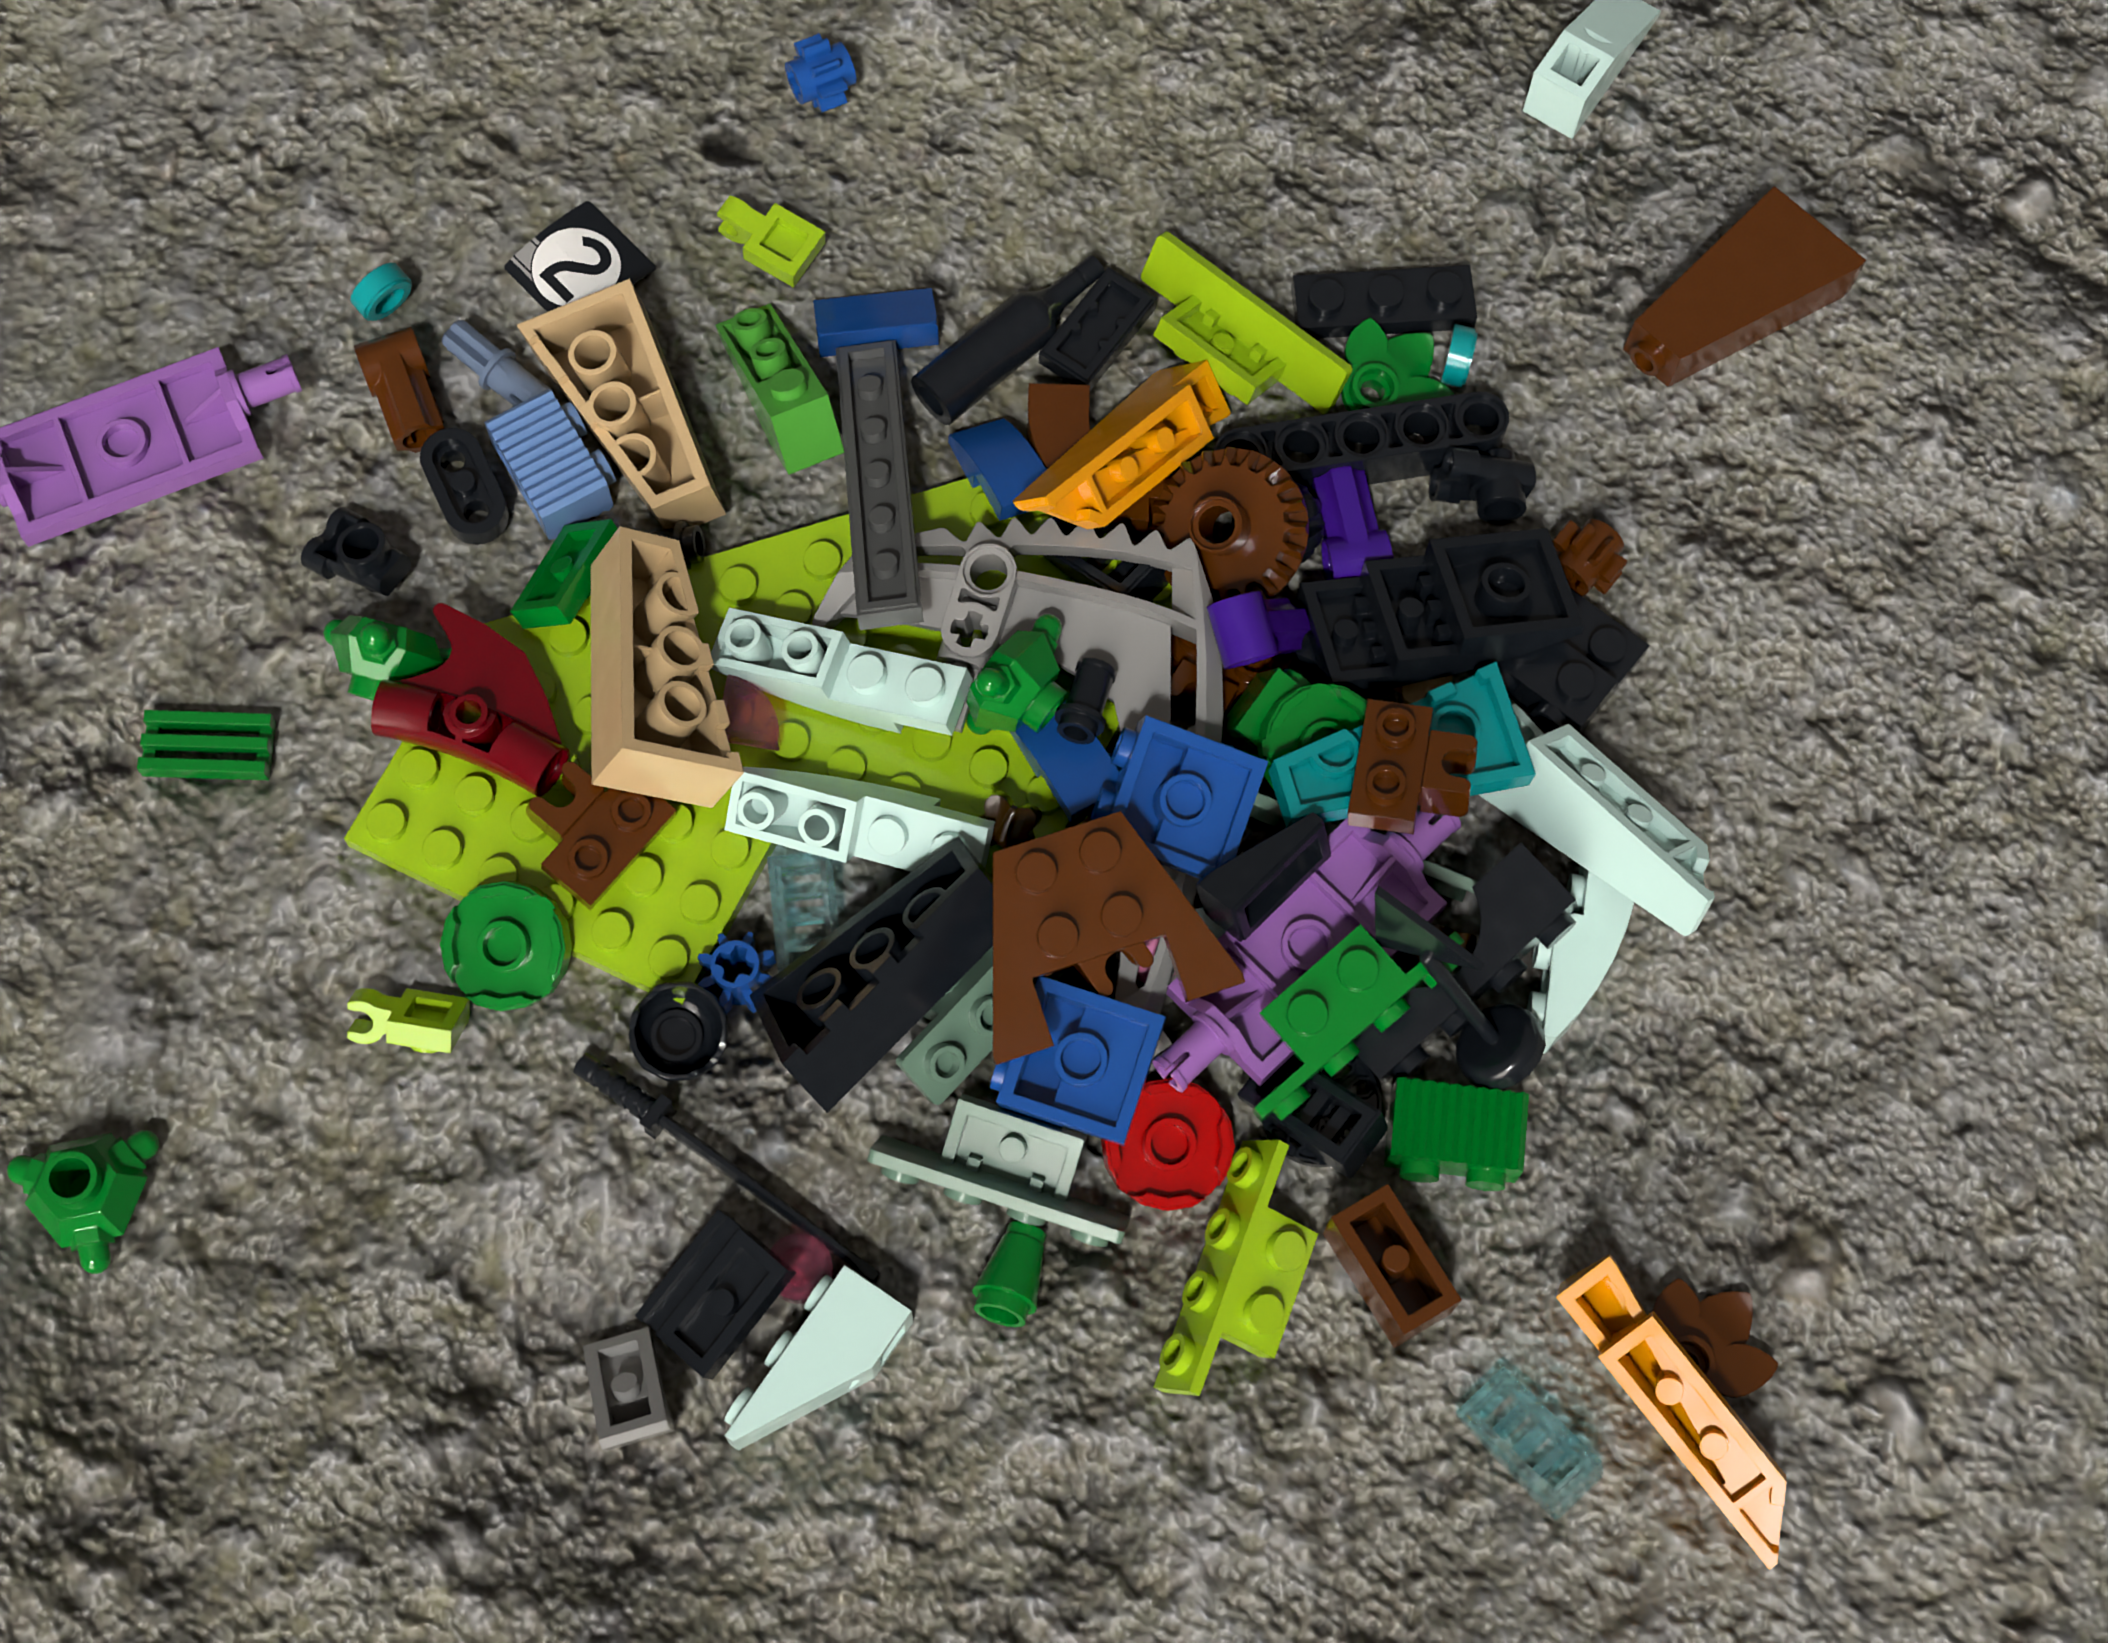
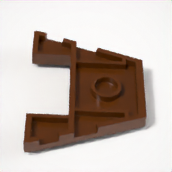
M1121 811L993 852L992 1058L995 1066L1054 1046L1034 987L1033 979L1163 937L1185 1003L1245 982L1242 971Z

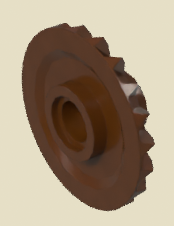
M1226 447L1220 450L1203 451L1195 459L1181 463L1180 469L1170 479L1163 481L1164 489L1158 500L1152 504L1154 514L1148 531L1151 533L1157 530L1168 549H1173L1188 538L1192 539L1203 567L1213 603L1255 591H1262L1264 599H1270L1289 583L1297 572L1306 551L1309 536V519L1305 500L1298 485L1281 465L1253 450ZM1231 512L1235 520L1233 534L1228 540L1217 543L1213 536L1214 523L1220 515ZM1166 570L1164 575L1167 582L1172 586V572Z

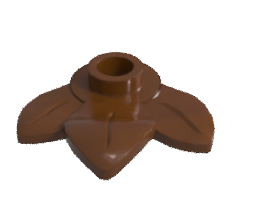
M1677 1278L1662 1290L1656 1298L1652 1311L1656 1313L1721 1395L1729 1398L1746 1396L1762 1387L1772 1378L1778 1368V1362L1766 1352L1746 1344L1749 1339L1753 1316V1299L1751 1294L1739 1291L1721 1292L1709 1296L1700 1302L1690 1286L1682 1279Z

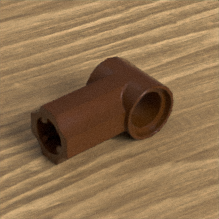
M412 326L353 345L371 395L378 398L397 451L421 452L424 442L432 434L445 428L435 396L432 395L427 379L431 377Z

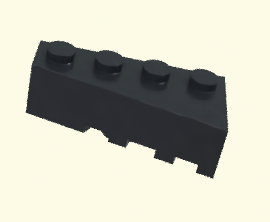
M958 836L749 995L782 1065L826 1113L993 946L992 877Z

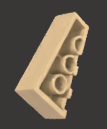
M630 278L517 324L518 329L539 362L568 401L573 404L584 423L663 529L674 528L677 521H687L690 526H699L726 515L647 310Z
M619 526L591 564L592 785L713 808L743 775L744 770L739 752H731L725 729L730 724L724 700L716 699L709 670L713 667L714 663L708 643H702L696 628L694 618L699 613L680 542L676 539Z

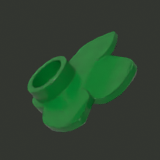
M1368 318L1360 323L1349 335L1344 353L1346 362L1352 367V372L1341 392L1343 404L1348 411L1454 395L1453 391L1446 385L1427 377L1430 373L1434 354V338L1430 333H1410L1388 340L1378 323L1372 318ZM1365 387L1374 389L1379 395V401L1375 403L1368 401L1361 394V389Z

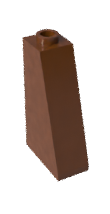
M1774 186L1634 321L1623 350L1630 355L1632 362L1641 372L1649 376H1655L1667 387H1670L1843 298L1851 290L1866 259Z

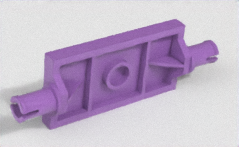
M219 347L0 427V504L3 507H9L20 537L30 547L264 459L248 416L252 415L251 408L294 392L303 391L288 354L282 355L279 359L235 374L233 369H228L226 361Z
M1419 810L1417 812L1414 834L1388 831L1385 835L1372 831L1369 828L1348 825V818L1345 819L1327 836L1331 857L1246 940L1239 942L1227 931L1218 939L1242 971L1245 979L1243 984L1186 1003L1177 978L1167 986L1166 994L1192 1019L1194 1024L1164 1053L1152 1061L1161 1077L1165 1079L1171 1073L1173 1079L1169 1082V1085L1182 1093L1188 1087L1187 1085L1222 1053L1227 1056L1229 1055L1261 1086L1294 1054L1259 1016V1013L1360 924L1376 941L1375 891L1378 886L1429 923L1443 912L1447 902L1428 885L1422 874L1424 870L1423 861L1452 833L1461 828L1459 817L1448 815L1441 817L1440 814L1426 813ZM1382 947L1392 960L1401 952Z

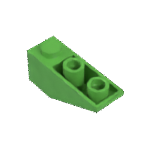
M771 303L759 308L745 309L737 313L733 318L716 324L717 332L766 437L788 475L844 453L829 396Z

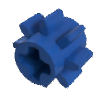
M820 33L795 42L794 47L797 56H794L793 60L785 63V72L797 101L801 105L812 101L813 107H819L822 113L848 103L844 91L848 90L849 86L856 84L857 79L853 62L843 43L837 42L830 45L828 38L822 39Z
M748 932L742 941H728L727 937L720 933L718 934L719 947L712 955L706 953L698 955L699 964L705 971L712 973L711 976L703 978L698 985L713 994L719 993V1002L726 1015L733 1005H746L752 1013H755L757 1011L749 995L772 978L762 971L770 969L776 964L773 950H765L757 954L752 932ZM740 964L747 965L750 976L739 974L734 983L728 982L725 971L736 972Z

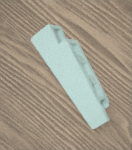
M1513 704L1512 707L1536 775L1529 786L1485 793L1479 796L1681 935L1688 936L1696 931L1715 898L1714 891L1705 887L1703 876L1710 861L1708 845L1570 724L1544 734L1519 706Z

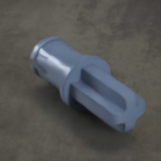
M457 320L444 333L442 337L443 345L449 352L480 376L478 380L479 386L484 390L492 389L512 404L513 407L548 389H551L553 392L552 388L533 376L515 360L516 354L513 350L509 348L500 350L466 321Z

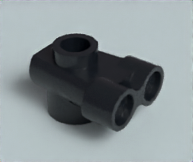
M1448 446L1444 453L1441 467L1434 468L1431 473L1429 498L1431 501L1459 504L1460 500L1476 501L1477 514L1482 520L1491 523L1510 522L1520 518L1526 512V498L1535 487L1536 469L1533 463L1515 460V454L1508 449L1495 448L1480 454L1477 449Z
M340 507L330 515L324 532L320 536L309 540L301 553L302 565L326 579H331L337 575L359 584L371 592H377L385 596H389L411 568L409 557L389 543L379 526L370 523L368 519L346 507Z

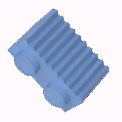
M548 389L484 422L493 447L549 540L556 539L564 525L588 522L592 517H599L603 511H610L614 506L608 486L616 482L615 476L599 449L589 454L584 446L581 437L587 435V431L578 412L570 401L560 406L552 390Z

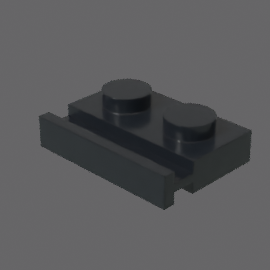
M719 1209L635 1314V1317L651 1327L656 1332V1336L702 1378L712 1380L797 1273L750 1231L745 1230L738 1224L731 1214Z

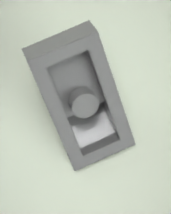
M649 1327L583 1346L598 1440L602 1450H613L676 1431L663 1390L655 1345Z

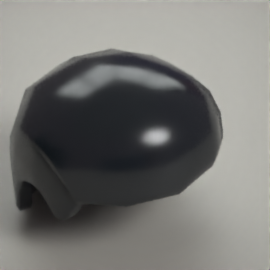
M671 981L656 985L637 1004L629 1021V1047L643 1069L667 1082L694 1080L705 1074L718 1063L728 1044V1016L715 994L691 981ZM674 998H685L684 1004L681 1005Z

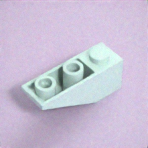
M1594 0L1564 29L1534 71L1523 112L1573 139L1658 19L1661 11L1642 0Z
M845 1265L835 1280L829 1275H825L816 1285L805 1303L804 1309L811 1314L796 1335L788 1330L784 1332L769 1352L764 1364L771 1370L758 1389L754 1391L746 1387L727 1412L724 1421L731 1425V1427L724 1436L729 1444L739 1451L874 1379L913 1324L912 1311Z

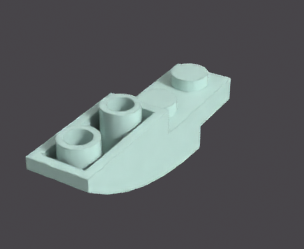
M734 608L728 609L711 651L714 663L711 669L739 682L810 709L900 734L905 725L952 736L969 692V687L973 681L972 676L965 667L852 644L843 631Z
M743 767V775L731 788L725 830L844 863L855 856L911 872L959 836L986 869L995 821L939 807L941 801L939 798L841 777L756 767Z
M1581 865L1579 866V874H1570L1566 888L1577 901L1578 908L1570 914L1576 921V924L1551 948L1547 949L1541 942L1533 948L1532 968L1542 969L1540 992H1530L1526 1010L1535 1016L1545 1031L1546 1046L1543 1054H1546L1568 1031L1598 989L1615 959L1627 930L1634 905L1632 900Z

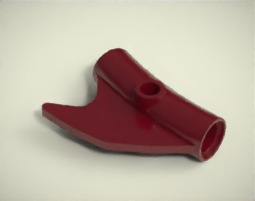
M444 603L436 604L433 608V613L451 643L450 657L440 667L427 673L397 681L382 680L377 687L372 705V733L375 736L419 745L454 756L497 774L537 797L544 796L562 775V766L568 761L570 753L569 749L562 745L548 699L526 654L482 622Z

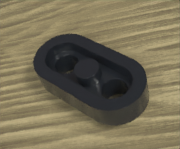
M458 428L442 429L432 434L421 448L420 463L451 532L459 540L473 545L485 544L495 540L503 533L508 524L509 510L479 442L472 434ZM462 461L465 463L456 472L445 470L451 462ZM476 511L488 512L487 517L481 522L474 523L468 521L471 514Z

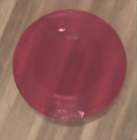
M801 1233L791 1234L780 1239L771 1248L778 1257L797 1272L779 1295L781 1299L787 1302L805 1304L816 1285L825 1275L833 1278L834 1269L831 1255L827 1247L814 1236Z

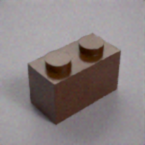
M1389 1184L1330 1218L1323 1235L1394 1348L1449 1316L1462 1301Z

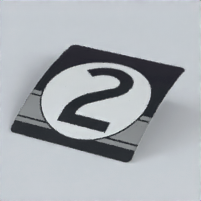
M586 201L541 231L504 265V269L549 312L629 278L634 285L655 271L656 266L591 202Z

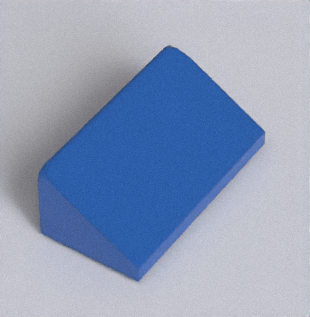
M932 288L813 300L820 357L836 356V348L890 340L896 341L897 349L939 345L938 322Z

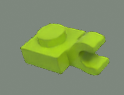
M730 195L717 212V217L723 220L718 227V232L733 242L745 244L743 246V259L793 288L825 245V231L776 203L773 204L766 216H764L744 201Z
M370 988L356 989L347 1003V1009L364 1012L371 1017L372 1021L355 1019L347 1031V1038L359 1044H371L386 1034V1043L407 1046L421 1053H451L469 1022L470 1000L466 997L406 988L401 998L384 995Z

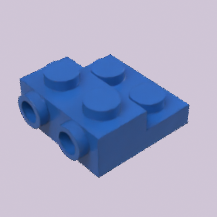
M1146 715L1137 722L1135 730L1127 727L1122 729L1111 758V764L1121 767L1113 791L1105 788L1101 789L1089 821L1121 811L1161 865L1202 879L1216 868L1236 857L1269 761Z
M1043 976L1038 977L1035 990L1054 1046L996 1065L990 1083L991 1089L999 1091L996 1103L1001 1108L1125 1146L1166 1022V1016Z

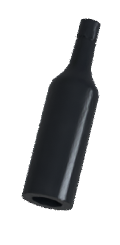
M1089 255L1050 287L1039 291H1020L1013 294L915 374L911 379L912 388L929 413L941 423L951 425L1038 353L1055 334L1059 317L1064 308L1105 272L1099 260Z

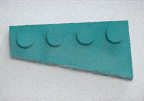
M1497 662L1478 669L1474 676L1453 685L1452 682L1430 690L1425 698L1411 703V705L1433 707L1431 730L1471 735L1478 741L1474 772L1468 775L1450 774L1469 780L1471 784L1470 796L1529 786L1536 773ZM1363 725L1350 731L1342 729L1273 760L1268 772L1286 828L1312 812L1322 818L1324 823L1348 818Z

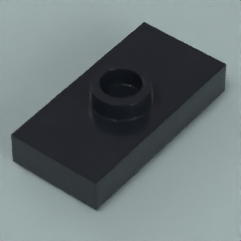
M1108 267L1039 352L1038 363L1072 385H1090L1091 391L1155 311L1157 297Z

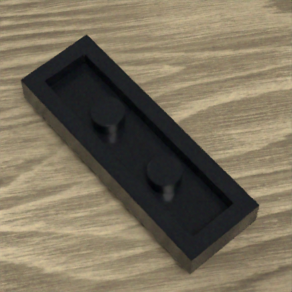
M1470 265L1293 275L1291 293L1295 325L1315 339L1349 337L1351 332L1368 318H1372L1378 323L1385 335L1451 331L1454 324L1474 328L1477 321Z

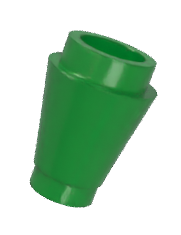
M1013 1221L1008 1224L1006 1233L1002 1236L972 1290L977 1298L974 1310L984 1319L1007 1327H1022L1026 1323L1027 1316L1036 1312L1044 1252L1043 1245L1046 1239L1045 1232L1040 1228L1019 1221Z

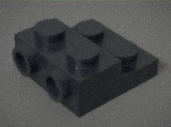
M1572 589V594L1585 625L1582 634L1515 658L1497 662L1509 698L1530 712L1533 722L1546 733L1570 724L1581 734L1644 657L1650 646Z

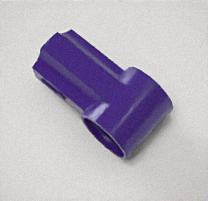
M1352 466L1332 468L1327 473L1313 478V496L1319 500L1322 506L1321 516L1325 523L1324 539L1321 542V558L1325 580L1360 577L1365 561L1393 558L1389 536L1386 530L1378 528L1365 471L1354 469Z
M1262 591L1237 595L1206 607L1224 669L1237 668L1273 656L1285 655L1302 649V640L1305 634L1311 630L1305 608H1298L1292 605L1287 598L1264 599Z

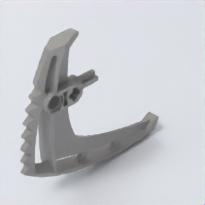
M1012 518L1001 537H996L981 522L976 523L968 539L964 542L956 538L945 528H937L915 534L917 556L953 555L964 557L960 565L918 563L924 622L904 625L941 632L943 639L936 657L937 662L967 668L974 681L994 652L1017 630L1031 631L1039 616L1043 614L1055 615L1062 624V633L1054 654L1060 668L1075 676V668L1078 661L1082 662L1083 658H1096L1109 663L1117 672L1108 700L1115 706L1121 732L1124 727L1135 730L1137 722L1146 715L1171 724L1172 634L1196 644L1197 648L1196 724L1187 731L1222 744L1224 718L1222 661L1206 609L1207 606L1213 604V598L1196 546L1191 538L1186 539L1173 549H1168L1160 533L1154 530L1140 543L1133 545L1123 523L1116 526L1105 537L1098 538L1094 529L1087 530L1079 526L1069 535H1064L1053 518H1048L1034 534H1030L1017 518ZM1016 555L1092 557L1146 564L1151 567L1172 572V609L1085 584L1017 571L1014 557ZM852 556L836 574L814 615L812 625L834 629L846 617L857 618ZM989 570H998L1007 576L1004 583L993 590H983L975 585L978 576ZM974 630L982 631L984 639L976 638L971 643V647H963L960 637L970 638ZM966 700L954 730L959 733L963 731L969 712ZM1162 865L1190 904L1194 906L1197 894L1196 883L1200 879ZM1160 937L1154 955V963L1150 967L1145 986L1140 989L1136 986L1139 965L1132 964L1121 952L1115 1000L1161 1015L1167 996V986L1171 984L1175 972L1163 937Z

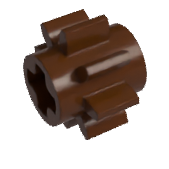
M1597 519L1587 520L1582 528L1572 520H1568L1552 540L1570 588L1581 596L1586 595L1593 586L1603 595L1606 594L1622 575L1621 570L1628 563L1625 558L1619 555L1624 549V542L1620 535L1611 526Z

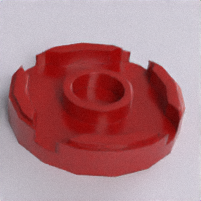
M1162 1078L1145 1082L1125 1146L1101 1139L1104 1166L1117 1188L1138 1204L1164 1211L1190 1208L1206 1199L1205 1197L1211 1194L1216 1186H1220L1227 1176L1235 1149L1231 1120L1223 1107H1220L1217 1100L1200 1085L1191 1082L1181 1093L1169 1085L1173 1078Z

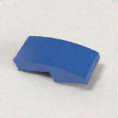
M1005 418L949 434L948 443L968 478L971 487L975 488L981 485L999 521L1028 513L1027 511L1019 510L1012 501L1047 469L1024 436Z
M1055 716L1039 733L1034 732L1027 725L1023 724L1016 732L1010 733L1037 777L1043 776L1070 823L1092 812L1102 788L1113 791L1120 771L1116 765L1111 764V757L1096 736L1090 744L1070 742L1058 733V724Z

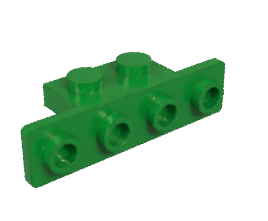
M1360 924L1259 1013V1016L1303 1065L1253 1109V1113L1262 1122L1273 1112L1280 1121H1283L1311 1096L1303 1085L1322 1068L1333 1077L1361 1052L1353 1041L1372 1024L1383 1033L1411 1008L1410 1004L1403 997L1422 980L1433 989L1438 983L1421 962L1405 974ZM1456 931L1449 936L1460 946L1464 943L1463 938ZM1442 962L1450 973L1458 967V965Z

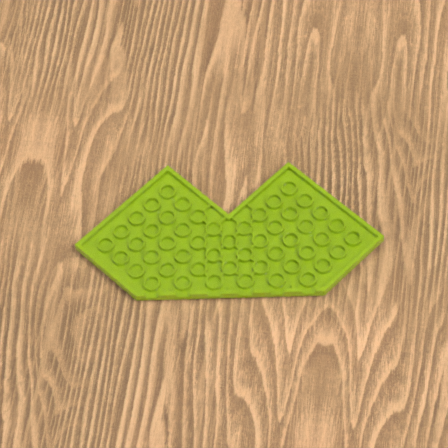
M968 478L912 494L915 534L937 528H945L963 542L968 539L977 522H981L996 537H1001L1012 518H1017L1030 534H1034L1048 518L1054 517L1037 510L999 521L981 485L972 488ZM849 514L704 557L703 562L691 563V569L687 571L699 610L694 620L699 638L702 643H708L710 652L713 649L729 608L812 625L814 615L836 574L852 556ZM953 555L918 556V563L960 565L964 557ZM1016 555L1014 557L1017 571L1074 582L1043 555ZM1081 557V558L1084 559L1085 561H1088L1091 557ZM1112 560L1102 572L1109 575L1122 561ZM989 570L978 576L975 585L983 590H993L1000 587L1007 576L998 570ZM1168 584L1154 598L1153 603L1172 609V586ZM591 595L584 601L571 624L523 629L513 615L483 623L526 654L548 699L562 745L569 749L570 756L568 761L576 763L592 777ZM848 617L833 629L843 631L852 644L936 661L943 639L940 631L909 625L860 630L858 619ZM974 630L970 638L960 637L963 647H971V643L976 638L984 639L981 630ZM1059 667L1060 672L1056 683L1069 693L1074 675ZM713 669L709 670L716 699L724 700L730 724L725 731L731 752H739L743 767L807 772L907 790L941 799L939 807L976 817L985 813V800L995 791H1003L1012 798L1016 806L1033 804L1040 809L1042 814L1041 821L1033 828L1035 838L1067 829L1071 824L1043 776L1037 777L1010 731L991 730L987 734L978 735L968 728L966 719L962 733L954 731L952 736L905 725L900 734L801 706L739 682ZM1107 699L1102 714L1106 721L1105 729L1102 734L1096 737L1108 753L1120 728L1115 706ZM403 741L344 837L345 842L350 848L459 901L478 886L512 880L536 886L556 901L567 919L572 942V956L648 993L656 985L665 982L691 981L698 984L703 979L707 971L699 964L698 955L704 953L712 955L719 947L718 934L723 933L725 936L728 934L777 845L725 830L731 788L713 808L664 799L677 810L676 816L590 911L541 869V863L559 844L535 825L526 814L528 803L537 796L477 765L436 750ZM562 775L551 790L544 796H541V798L555 807L567 806L574 799L573 795L563 786ZM604 787V792H607L609 788ZM997 844L990 846L986 871L991 877L993 852L1003 849ZM674 998L673 1000L683 1005L685 998Z

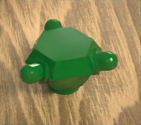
M1043 614L1039 616L1031 631L1017 630L994 652L984 668L978 673L976 679L969 687L966 700L970 710L967 715V726L973 733L984 735L991 730L1016 732L1023 724L1027 725L1034 732L1039 733L1055 716L1056 709L1065 702L1069 693L1056 683L1060 669L1054 654L1062 633V624L1055 615Z
M349 615L345 620L333 619L325 625L323 631L325 640L333 646L340 672L352 675L347 693L373 701L377 687L382 680L397 681L408 679L437 669L450 657L452 648H438L434 637L362 616Z
M139 1130L125 1140L122 1136L116 1139L112 1133H106L49 1145L46 1154L39 1153L34 1157L27 1155L14 1157L7 1166V1175L13 1183L23 1186V1193L28 1194L24 1202L25 1205L61 1248L70 1246L71 1252L78 1250L82 1268L88 1273L99 1274L104 1272L111 1263L109 1244L115 1243L114 1237L122 1236L125 1233L148 1178L143 1172L147 1168L144 1162L158 1152L160 1142L157 1135L152 1131Z

